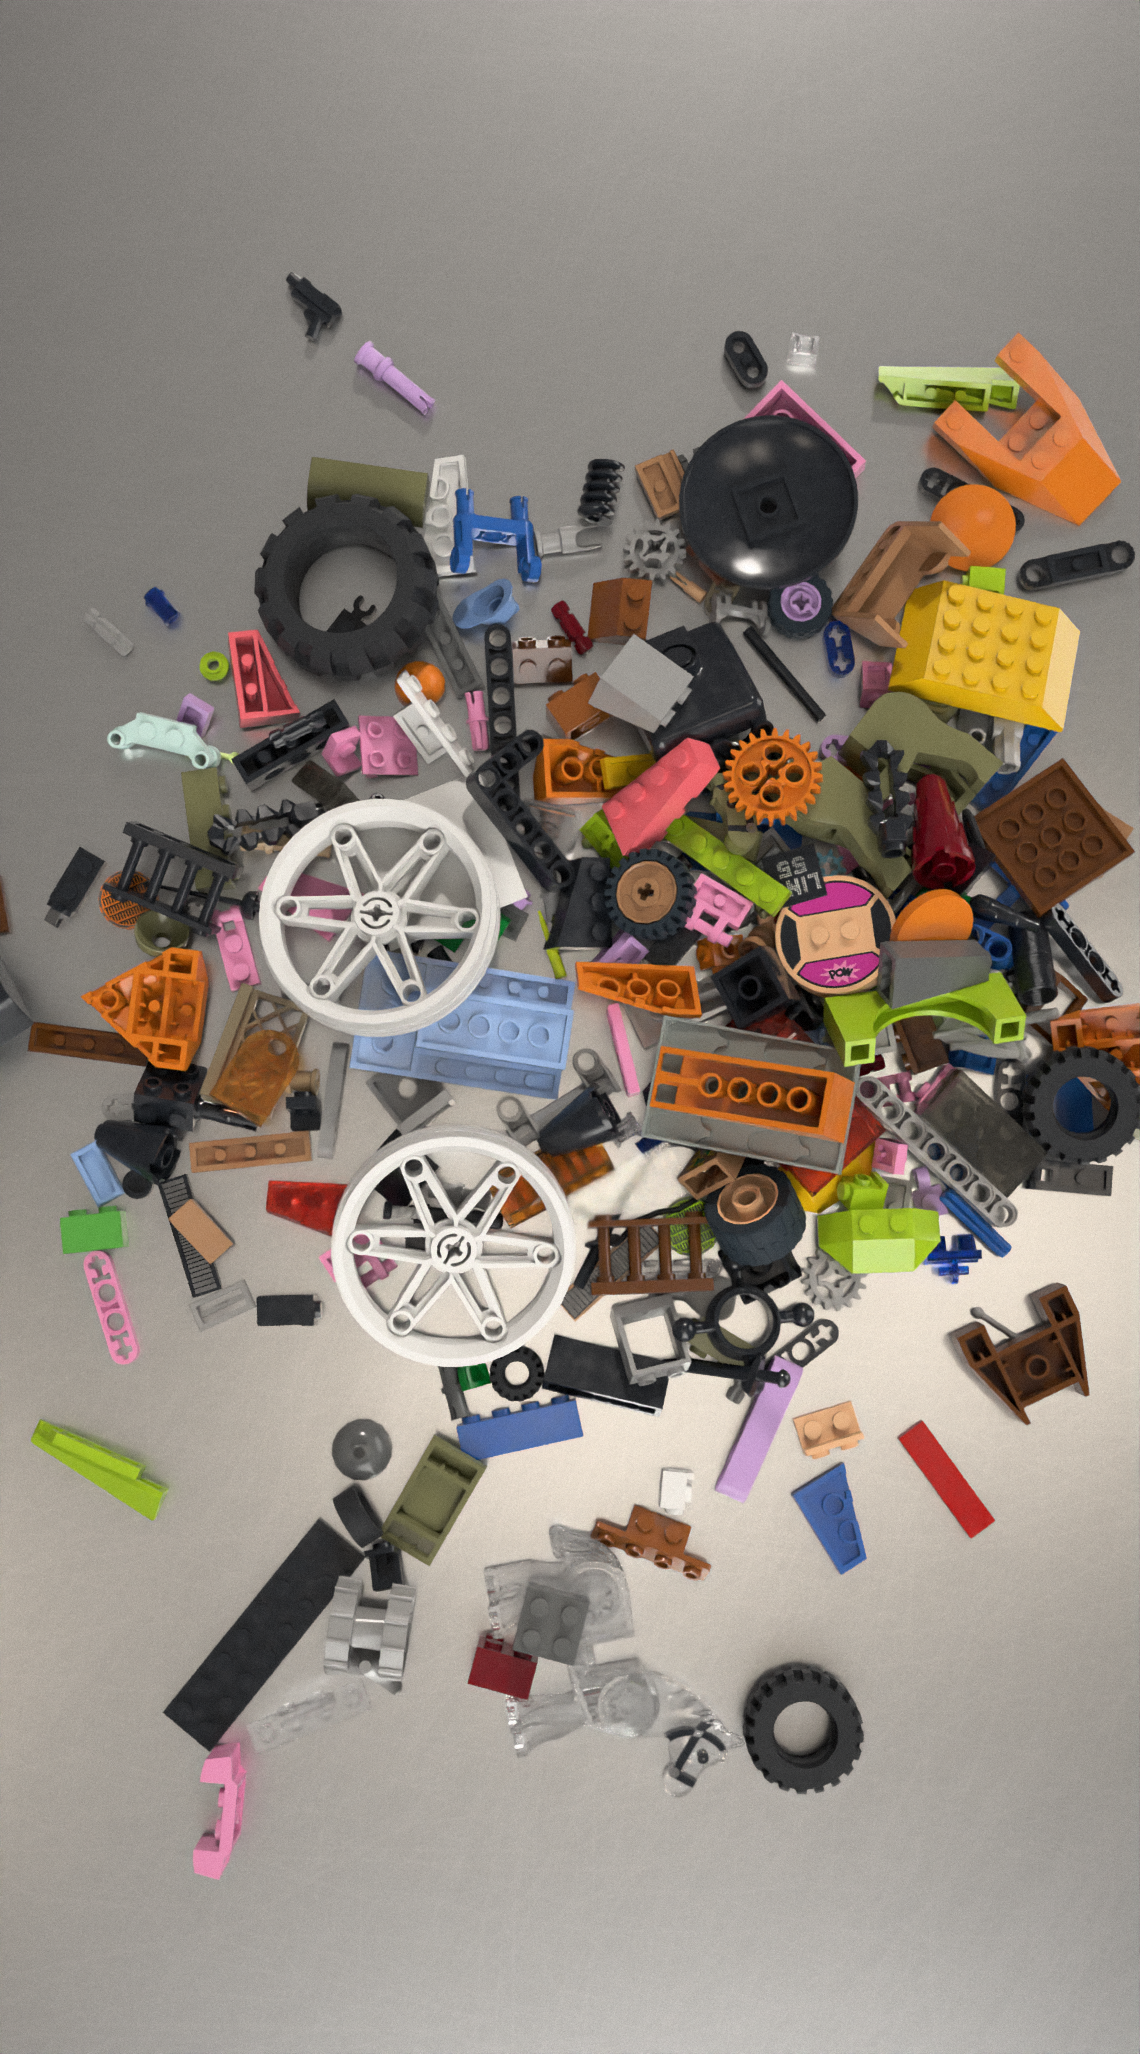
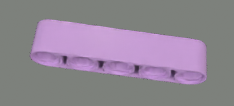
M776 1355L772 1358L767 1370L779 1372L781 1369L786 1370L791 1377L790 1384L785 1388H779L778 1384L765 1383L764 1390L755 1396L715 1487V1491L742 1503L745 1502L803 1373V1367Z

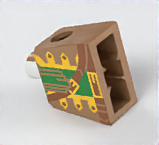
M698 1148L677 1180L698 1200L734 1181L746 1157Z

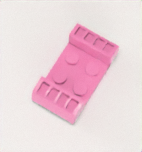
M240 1742L215 1745L204 1762L200 1782L224 1784V1788H220L218 1807H222L223 1811L221 1820H217L215 1834L203 1833L193 1850L194 1873L217 1880L220 1879L227 1863H229L231 1851L241 1835L247 1771L241 1765Z

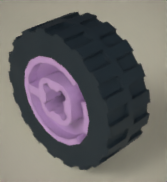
M816 575L794 586L771 589L767 600V615L770 617L771 625L775 626L777 632L786 635L790 639L792 637L797 638V640H802L805 637L810 638L815 633H819L826 626L833 610L832 591L828 588L827 582L819 578V575Z

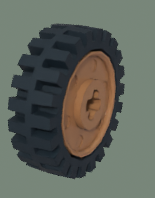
M653 848L651 850L640 849V853L634 851L628 854L630 857L628 859L623 857L619 861L621 866L619 868L614 866L611 871L614 874L613 878L608 877L606 882L609 885V889H605L604 896L608 898V901H605V905L610 910L608 913L610 918L615 921V924L620 929L642 940H663L667 938L668 934L674 935L678 933L677 928H683L687 924L684 920L686 917L691 918L693 914L691 907L696 906L697 902L694 898V894H697V887L693 885L695 880L693 875L689 873L690 870L675 856ZM649 893H654L652 897L648 896Z

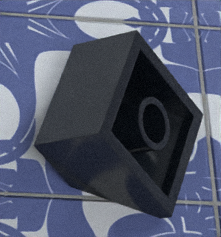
M760 945L710 976L732 1019L740 1030L773 1017L801 1000L773 947Z

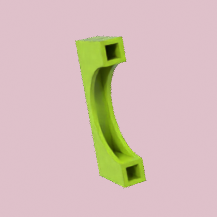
M1001 972L990 973L989 981L895 1009L889 1007L877 993V990L824 998L823 1022L844 1067L873 1063L875 1061L876 1036L879 1032L896 1021L914 1016L936 1015L964 1021L985 1033L993 1044L1018 1041L1024 1038L1026 1014Z

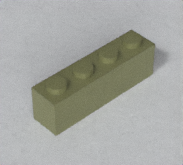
M216 767L181 772L190 844L232 861V854L224 856L221 850L209 844L207 831L213 825V815L219 814L232 820L230 805L225 804L224 793H228L226 776H221L220 771ZM228 830L224 831L225 840L229 837L234 836V834L229 833ZM204 867L202 870H198L195 885L199 892L208 893L214 877L212 876L213 871ZM240 878L230 879L229 882H225L223 890L236 889L235 880Z

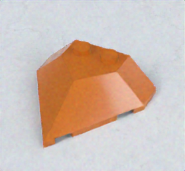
M171 947L162 952V955L139 964L106 982L104 986L94 991H89L80 997L87 1004L92 1005L101 1014V1017L133 1047L138 1048L149 1058L148 1060L155 1067L187 1071L201 1044L209 987L202 951Z
M1140 1003L1078 1010L1063 1015L1059 1019L1050 1020L1054 1051L1058 1050L1060 1052L1070 1046H1090L1098 1050H1104L1122 1061L1136 1076V1082L1140 1085ZM1078 1077L1103 1107L1109 1111L1111 1100L1104 1085L1090 1077Z

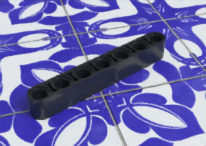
M500 624L490 626L484 636L491 756L517 737L511 635L507 627ZM494 636H502L506 639L502 646H494L490 643ZM498 664H503L508 668L507 672L503 675L494 674L492 669ZM499 693H505L510 697L508 702L502 705L495 703L493 699ZM499 722H507L511 725V729L504 734L497 732L495 727ZM501 762V765L509 770V763ZM518 771L508 780L515 784L513 790L520 798ZM498 799L497 804L501 810L506 809L505 803Z

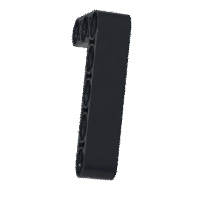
M526 730L471 772L466 779V788L540 885L549 892H556L573 882L575 871L570 862L506 781L543 750L544 740L537 731ZM522 741H525L529 744L531 749L530 752H527L523 748ZM501 758L508 761L509 770L501 765ZM479 775L486 778L488 782L487 787L480 784ZM498 799L505 803L506 811L499 808L497 804ZM516 823H520L523 826L524 835L517 831ZM535 846L541 849L543 853L542 859L536 856ZM553 870L560 874V883L554 879Z

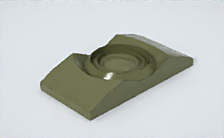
M434 1435L382 1526L383 1535L381 1538L430 1566L486 1470L487 1465Z

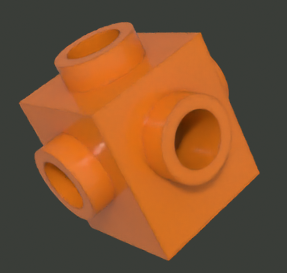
M730 935L733 939L727 948L718 942L713 944L707 938L698 940L696 956L700 964V970H712L714 975L740 958L738 947L743 941V935Z

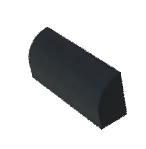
M554 1334L541 1389L659 1417L663 1410L669 1378L668 1376L656 1378L654 1383L645 1386H639L638 1383L629 1384L620 1350ZM632 1353L637 1370L669 1363Z

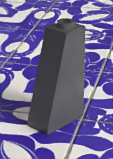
M976 940L881 942L877 993L891 1009H895L989 981V972L992 965L991 955Z

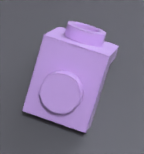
M189 693L183 698L176 721L196 725V732L202 738L206 735L215 708Z

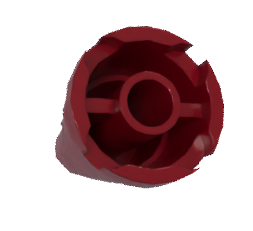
M935 774L925 775L916 785V800L914 802L915 827H913L912 847L914 880L920 885L931 889H944V883L951 881L953 888L966 882L975 871L974 856L971 847H968L963 824L959 822L955 803L951 801L945 780Z

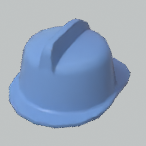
M505 578L498 579L463 599L453 613L455 626L461 629H468L481 623L489 627L495 624L505 625L520 610L519 604L512 596L513 586L511 582Z

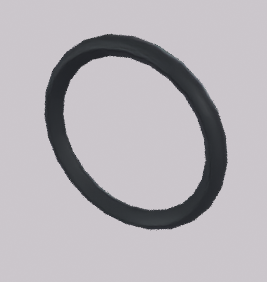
M964 809L962 811V820L969 844L973 843L985 849L979 827L972 812L969 809Z

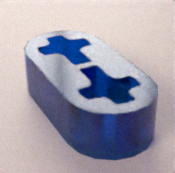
M833 621L825 627L822 634L827 668L833 677L845 678L851 674L855 666L851 634L847 625L841 621ZM833 629H837L839 634L843 633L839 640L840 646L836 647L835 639L833 637L829 638ZM838 653H841L843 662L849 663L844 671L840 670L839 666H834L838 660Z

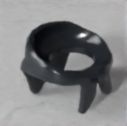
M797 984L794 987L801 1000L787 1008L784 1015L792 1020V1027L796 1032L816 1030L823 1023L824 1006L816 995L809 993Z

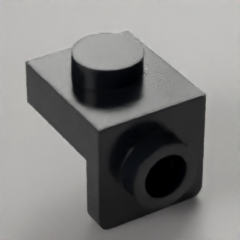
M309 1091L294 1092V1097H286V1110L290 1112V1129L293 1132L319 1131L321 1126V1101L316 1096H312V1092Z
M382 1542L372 1545V1550L364 1551L365 1558L370 1563L373 1591L390 1590L393 1583L405 1585L400 1549L391 1546L390 1542Z

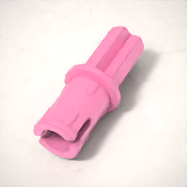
M473 691V694L471 692L465 693L469 718L466 720V724L470 725L473 750H488L490 748L487 729L489 717H486L483 691Z

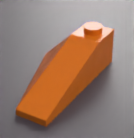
M543 739L544 747L536 758L533 772L535 805L607 802L623 789H604L600 760L614 756L608 755L605 751L597 748L592 749L580 745V742L572 739Z
M577 961L575 963L578 990L666 1016L681 1018H701L702 1016L694 966Z

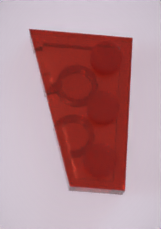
M269 1180L266 1212L332 1237L338 1204L348 1184Z

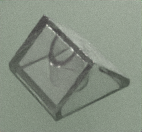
M524 797L523 803L566 859L568 861L572 860L582 822V811ZM519 823L517 831L524 835V828ZM535 846V854L543 855L541 849Z

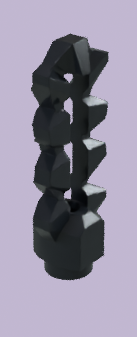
M877 740L869 750H862L860 753V759L868 771L864 773L862 779L865 786L871 790L866 795L865 804L874 813V815L868 818L867 824L877 836L878 851L881 852V856L890 859L898 858L906 854V831L913 822V816L901 813L910 801L909 792L899 790L907 779V773L897 770L904 756V750H894L887 740ZM878 758L887 759L889 765L888 774H890L891 781L890 792L893 798L894 817H888L887 819H885L883 813Z
M288 799L282 800L279 812L265 804L258 806L256 816H252L246 809H237L235 820L219 814L213 815V825L207 831L209 844L221 850L224 856L232 854L240 846L247 851H251L257 848L258 843L262 841L268 846L277 845L283 835L291 839L305 825L324 814L325 811L321 802L314 803V801L296 804ZM288 817L289 825L283 828L275 827L259 833L252 832L243 834L241 837L233 836L226 840L224 839L225 830H235L246 825L254 826L260 822L274 819L280 820Z

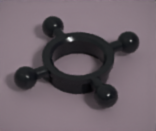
M724 1254L722 1265L730 1273L732 1286L723 1289L714 1296L708 1305L705 1321L693 1322L689 1318H679L672 1326V1333L680 1342H688L696 1334L707 1333L711 1344L718 1352L727 1358L743 1361L744 1366L751 1367L759 1353L765 1355L774 1346L779 1337L781 1323L793 1322L799 1327L808 1326L814 1320V1310L809 1304L801 1302L795 1304L791 1310L779 1311L776 1303L766 1292L758 1287L744 1284L742 1271L745 1266L736 1261L733 1262L728 1258L727 1254ZM738 1295L753 1297L765 1307L770 1321L768 1334L765 1340L755 1348L745 1349L736 1347L721 1332L719 1325L720 1311L725 1302L731 1297ZM741 1380V1388L746 1393L747 1381ZM760 1382L753 1396L760 1394L764 1390V1382Z

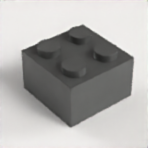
M529 1581L512 1650L574 1666L590 1605V1597Z

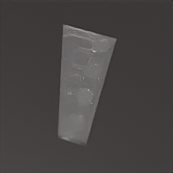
M664 1141L567 1195L566 1199L575 1225L594 1221V1215L613 1216L691 1195L677 1180L683 1168L670 1144Z

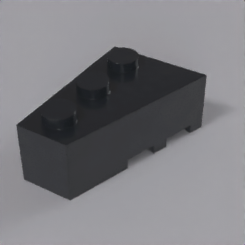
M581 857L570 860L569 862L575 871V876L570 885L560 889L558 895L560 899L556 914L552 916V928L548 941H545L543 950H601L611 948L612 919L608 914L610 910L605 905V901H608V898L604 896L605 889H609V885L606 882L608 877L610 878V858Z

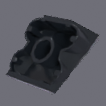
M723 1250L718 1251V1255L722 1261L724 1252ZM792 1252L787 1253L780 1260H775L767 1265H746L742 1271L744 1284L758 1287L767 1294L788 1285L793 1280L802 1276L800 1265L795 1260ZM739 1295L745 1305L757 1300L750 1296Z

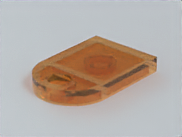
M261 1030L253 1033L243 1042L209 1095L261 1128L296 1075L299 1066V1053L296 1045L287 1035L276 1030ZM274 1040L281 1041L285 1045V1052L279 1056L271 1054L268 1050L269 1043Z

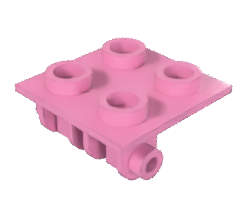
M359 715L362 774H366L368 779L377 778L378 775L417 776L416 747L395 718L390 716Z

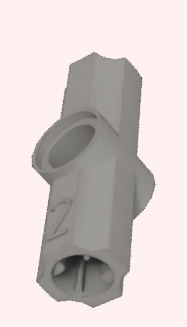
M991 716L988 726V739L992 741V754L1003 762L997 772L998 774L1018 772L1021 764L1020 742L1023 736L1024 723Z

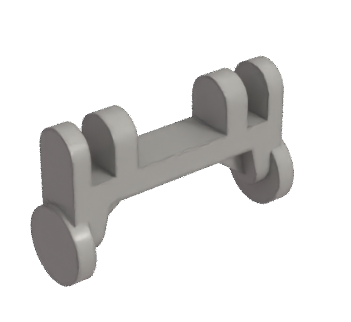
M713 594L709 623H720L721 619L727 615L751 619L755 623L760 635L766 636L768 634L770 620L767 618L766 602L760 601L758 605L757 600L750 599L747 607L731 605V596L723 595L721 598L720 594Z

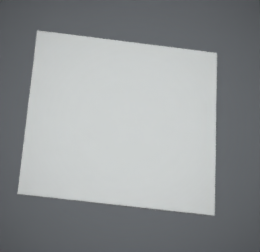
M479 775V782L484 786L482 778ZM460 777L405 799L404 801L422 805L444 815L471 837L491 870L498 891L500 908L528 897L505 838L466 788L467 777ZM396 827L372 828L356 832L381 880L417 843L423 834ZM432 842L428 846V850L437 849L440 842ZM449 850L418 901L476 909L475 894L470 876L461 861ZM356 855L369 892L375 890L363 865L361 864L358 856ZM420 859L391 892L397 894L402 899L425 861ZM408 913L407 926H449L451 923V919ZM397 939L389 943L391 951L400 948ZM421 939L409 940L411 944Z

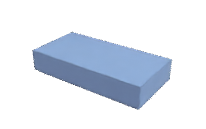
M96 1141L70 1154L97 1207H101L125 1194L122 1183L106 1153L97 1147Z

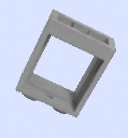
M671 1293L612 1307L610 1319L629 1384L638 1383L639 1386H645L654 1383L656 1378L668 1376L669 1379H673L686 1373L685 1371L689 1369L692 1361L686 1342L678 1341L672 1333V1326L679 1318ZM664 1316L677 1361L637 1370L624 1325Z

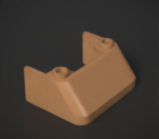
M897 521L891 524L879 538L834 603L831 614L839 622L879 646L905 649L908 643L899 635L900 624L894 619L924 575L941 573L947 567L951 556L968 557L971 551L941 521Z

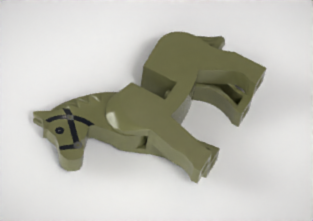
M890 692L880 696L857 724L838 752V755L847 761L846 764L862 777L864 773L868 772L860 759L862 750H869L877 740H887L894 750H904V756L897 770L907 773L908 780L918 783L923 776L928 774H935L945 780L948 793H950L951 801L955 803L958 816L1003 764L1001 760L971 735L947 725L958 712V707L917 698L905 692ZM830 756L820 761L822 763V770L817 773L823 774V782L816 783L821 787V793L812 794L816 798L815 805L805 803L808 813L804 814L798 810L796 811L797 821H794L790 816H786L785 824L791 826L803 836L835 844L849 850L857 863L872 876L878 890L887 900L912 871V850L906 847V854L898 858L890 859L881 856V852L878 851L877 836L867 824L868 818L874 815L865 804L866 795L871 790L835 758ZM878 758L880 789L884 805L891 796L890 774H888L889 765L887 759ZM788 760L786 762V765L791 762H794V760ZM920 765H927V766H931V767L927 769V768H925V767H923V766H920ZM749 772L744 776V779L754 781L759 777V774ZM717 773L706 786L711 791L709 805H713L722 818L725 847L732 854L745 855L751 850L758 837L756 815L746 820V809L738 813L736 812L735 805L737 802H729L728 795L732 792H725L724 784L729 781L724 780L722 773ZM792 773L787 779L791 782H798L803 776L799 773ZM958 773H960L966 778L969 785L959 776ZM760 789L755 792H752V794H758L760 792ZM769 793L764 797L767 802H775L780 798L776 793Z

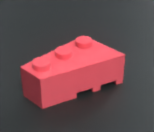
M258 629L228 632V648L240 728L283 724L298 719L300 711L297 705L294 704Z

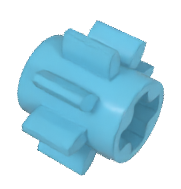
M832 849L828 851L826 856H822L819 852L816 853L820 867H823L828 862L830 863V868L834 869L827 875L825 874V869L820 868L823 877L846 873L847 869L840 867L843 856L838 858L832 856Z

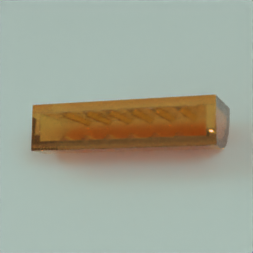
M602 1144L557 1157H552L549 1153L545 1155L541 1149L534 1152L556 1177L566 1199L616 1173L614 1165ZM507 1166L498 1171V1174L508 1178L514 1174L515 1170ZM522 1175L500 1209L510 1229L547 1210L536 1190ZM492 1185L489 1190L494 1197L499 1189Z

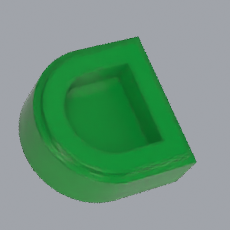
M485 1363L458 1367L457 1373L462 1392L491 1384Z

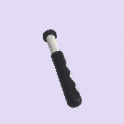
M384 1202L383 1219L390 1220L391 1217L413 1218L421 1222L415 1207L392 1205V1202ZM428 1207L434 1223L448 1218L443 1208ZM471 1210L465 1219L476 1227L485 1211ZM501 1213L497 1214L490 1226L491 1229L500 1230L502 1228L503 1215Z

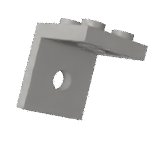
M377 1072L365 1082L396 1122L397 1128L402 1135L424 1128L427 1124L429 1125L437 1119L445 1110L456 1104V1101L442 1083L437 1081ZM403 1080H412L416 1086L415 1092L408 1097L402 1096L399 1092L400 1083Z

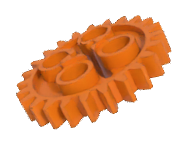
M773 728L771 736H767L765 730L761 729V738L758 739L750 733V743L747 744L742 740L738 741L741 751L731 749V757L734 760L725 761L726 768L731 770L723 772L724 780L729 781L724 784L725 792H732L728 795L729 802H737L735 805L737 813L746 809V820L756 815L758 825L761 824L764 818H768L770 827L773 826L774 820L779 818L782 825H785L786 816H790L794 821H797L796 811L799 810L807 814L808 809L805 803L815 805L816 798L812 794L821 793V787L816 784L823 782V774L817 773L822 770V763L814 762L818 758L817 751L809 752L811 748L809 741L800 745V734L790 739L788 729H786L782 736H778L777 728ZM772 752L782 755L777 761H770L766 758ZM790 759H793V760H794V762H791V763H789V764L786 765V762H787L788 760H790ZM749 772L759 774V777L754 781L744 779V776ZM792 773H799L803 776L798 782H791L787 779ZM760 789V792L758 794H752V792H755ZM769 793H776L780 796L775 802H767L764 799Z

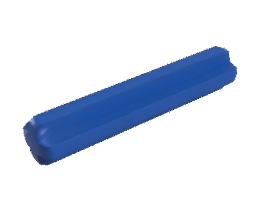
M948 1188L941 1194L940 1201L997 1256L1003 1258L1010 1252L1011 1245L955 1190Z

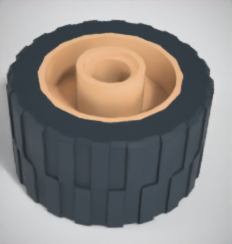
M766 1164L746 1165L740 1169L734 1181L709 1193L706 1198L707 1201L704 1206L705 1217L721 1249L730 1260L744 1266L767 1265L775 1260H780L795 1248L797 1243L801 1241L803 1232L806 1230V1214L790 1179H788L783 1171L778 1170L774 1166H767Z

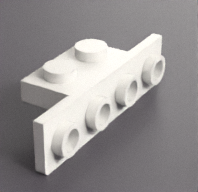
M406 670L403 671L396 681L411 703L397 711L393 717L427 764L448 752L464 776L467 777L475 767L472 754L468 749H462L456 740L457 735L454 729L449 724H444L439 717L440 712L436 704L431 699H426L421 692L422 686L419 680L414 675L410 676Z

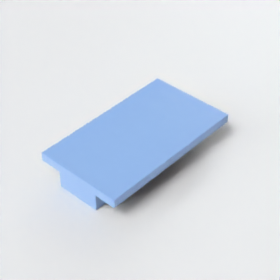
M387 951L402 981L410 979L403 955ZM377 955L364 969L358 1010L375 1011L403 1006ZM415 956L427 994L441 985L459 964L457 962ZM487 968L483 978L468 998L439 1021L402 1035L387 1037L354 1035L349 1068L557 1100L561 1072L566 1068L574 1010H571L575 982ZM412 992L408 996L407 1001H416L420 997L421 992Z

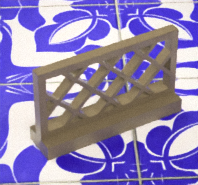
M241 983L200 1091L202 1099L213 1104L219 1103L271 1120L309 1016L298 1008L293 1001L256 990L251 985ZM259 999L270 1002L275 1010L260 1019L255 1012ZM276 1004L283 1006V1008L278 1010ZM290 1010L301 1012L302 1015L299 1023L287 1028L281 1014ZM252 1016H254L255 1021L250 1023ZM278 1016L284 1030L267 1037L262 1023ZM259 1026L265 1039L248 1046L244 1038L246 1031ZM295 1031V1034L292 1039L290 1033ZM287 1035L291 1043L289 1050L276 1055L270 1042ZM242 1042H243L245 1048L242 1049V1050H240V1047H241ZM268 1044L273 1058L257 1065L251 1051ZM248 1053L254 1067L238 1074L234 1067L235 1060ZM285 1058V1061L282 1066L279 1060ZM276 1062L280 1069L279 1077L266 1083L260 1070ZM233 1070L235 1076L229 1078L231 1071ZM257 1071L263 1085L246 1092L241 1079ZM238 1081L244 1094L233 1100L222 1097L225 1087ZM275 1086L271 1094L269 1088ZM266 1090L270 1097L266 1111L254 1107L250 1097ZM247 1099L249 1105L241 1103V1101Z

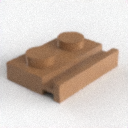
M674 449L670 450L669 453L658 455L635 465L634 470L656 518L660 521L679 513V494L684 471Z

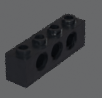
M335 699L318 708L326 719L324 726L318 729L314 727L311 729V732L293 741L287 740V744L279 748H275L268 737L231 759L250 791L255 790L323 750L331 734L351 727Z

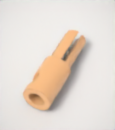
M676 571V576L680 580L670 576L672 581L683 588L684 592L698 603L705 599L707 592L693 581H689L678 571Z

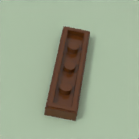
M34 1022L31 1026L27 1050L29 1052L146 1067L149 1058L138 1048L133 1047L121 1034L116 1032Z

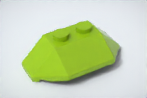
M917 1208L849 1210L817 1216L819 1247L851 1274L914 1272L940 1243L938 1211Z

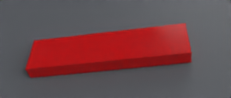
M922 1420L897 1437L969 1538L972 1539L995 1522L990 1512Z

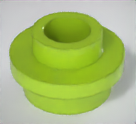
M216 651L209 652L200 660V672L207 680H222L229 672V662L222 653ZM213 661L219 662L216 670L209 669V664Z

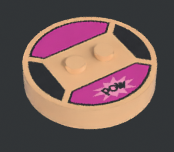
M834 875L823 877L827 896L782 908L775 931V943L779 959L790 977L801 988L816 996L827 998L867 992L878 983L880 943L890 941V934L896 917L883 894L871 884L851 876Z

